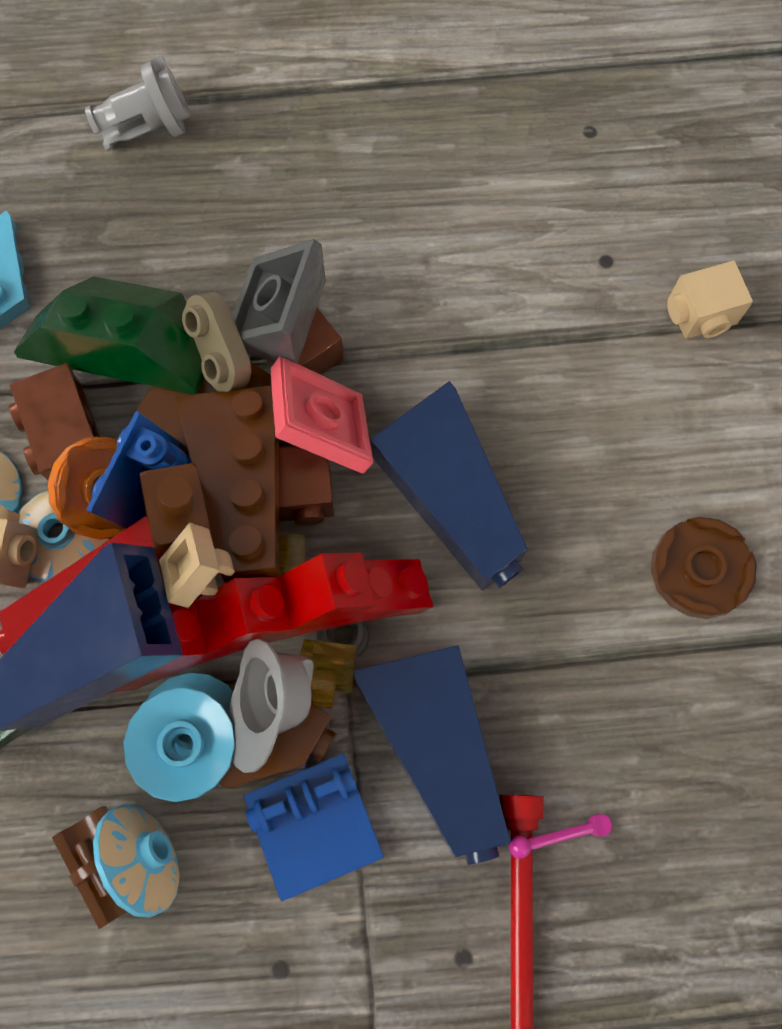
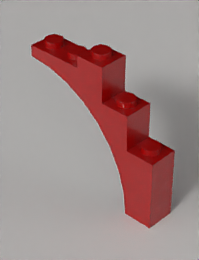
M321 553L280 577L234 578L218 587V592L215 595H204L193 601L188 608L169 603L183 656L109 693L137 690L190 667L243 651L252 640L262 639L270 643L357 622L422 613L433 608V603L420 559L364 560L362 553Z

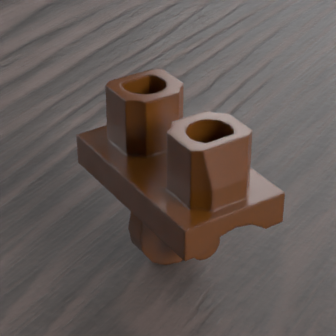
M106 806L99 807L79 822L52 837L71 874L69 877L74 887H77L99 929L127 913V911L114 902L105 890L95 866L93 840L98 822L108 812Z

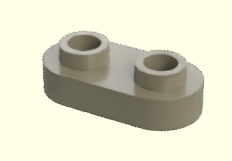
M215 292L191 296L183 311L182 322L187 334L195 340L202 359L201 368L205 379L219 392L244 388L250 380L251 364L226 301Z

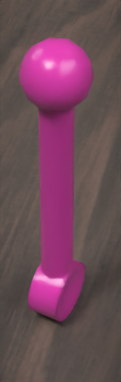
M592 815L588 819V823L529 839L523 836H515L510 841L509 851L515 858L523 859L529 855L531 850L584 835L592 834L595 837L607 836L611 832L612 823L607 815Z

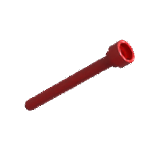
M501 794L500 804L508 830H511V839L515 836H523L526 839L533 838V831L538 830V819H544V796ZM533 850L523 859H518L511 855L510 1029H533Z

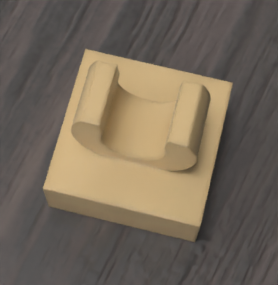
M189 523L159 559L168 603L187 608L199 594L215 595L218 592L215 580L217 573L232 576L235 572L230 554L222 549H214L209 529L193 523Z

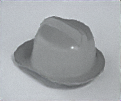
M262 639L250 641L244 649L240 673L227 712L233 723L235 738L232 762L243 773L258 771L271 754L277 735L303 722L308 716L311 707L313 661L306 656L275 652L271 645Z

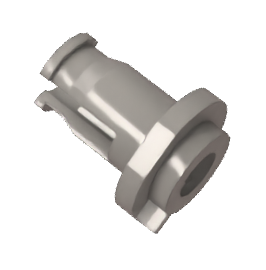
M163 56L140 65L144 81L111 95L104 103L94 107L91 104L85 107V113L93 133H102L104 139L103 146L106 151L113 149V145L120 141L134 140L163 126L167 128L173 137L185 133L183 120L190 117V112L183 93Z

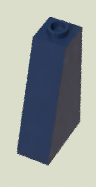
M448 381L370 439L372 457L479 588L483 591L493 582L501 588L523 570L519 562L528 548L459 394L453 384Z
M113 542L103 547L0 658V731L42 727L183 656L154 547Z
M459 645L354 670L360 693L452 855L455 857L465 855L468 865L500 857L498 846L510 844L511 842Z

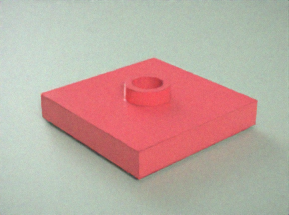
M279 357L270 368L275 437L364 474L373 464L363 395L284 357Z

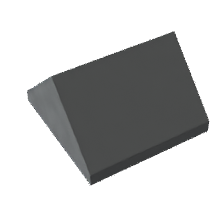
M311 239L253 258L232 315L247 354L276 361L279 357H284L298 364L326 282L322 244L317 240Z

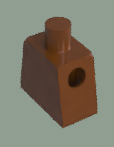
M193 463L140 473L141 491L152 547H154L160 572L159 559L189 523L208 528L210 531L196 464Z

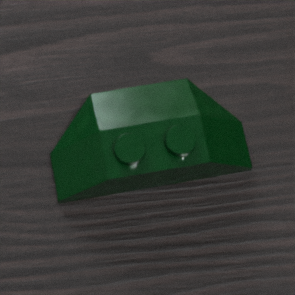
M95 276L73 285L57 295L35 316L14 350L16 357L53 366L67 363L72 370L192 395L197 394L205 378L201 368L202 359L195 340L187 334L183 326L182 314L187 302L182 293Z

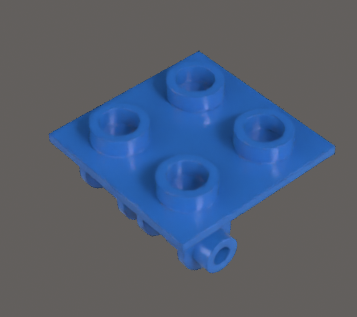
M135 411L129 425L122 430L118 437L117 449L105 473L99 477L93 487L92 499L86 510L126 529L145 517L146 512L141 491L140 473L148 470L190 464V456L182 451L184 444L141 413Z
M344 753L243 795L248 808L245 813L252 832L256 831L281 902L384 858Z

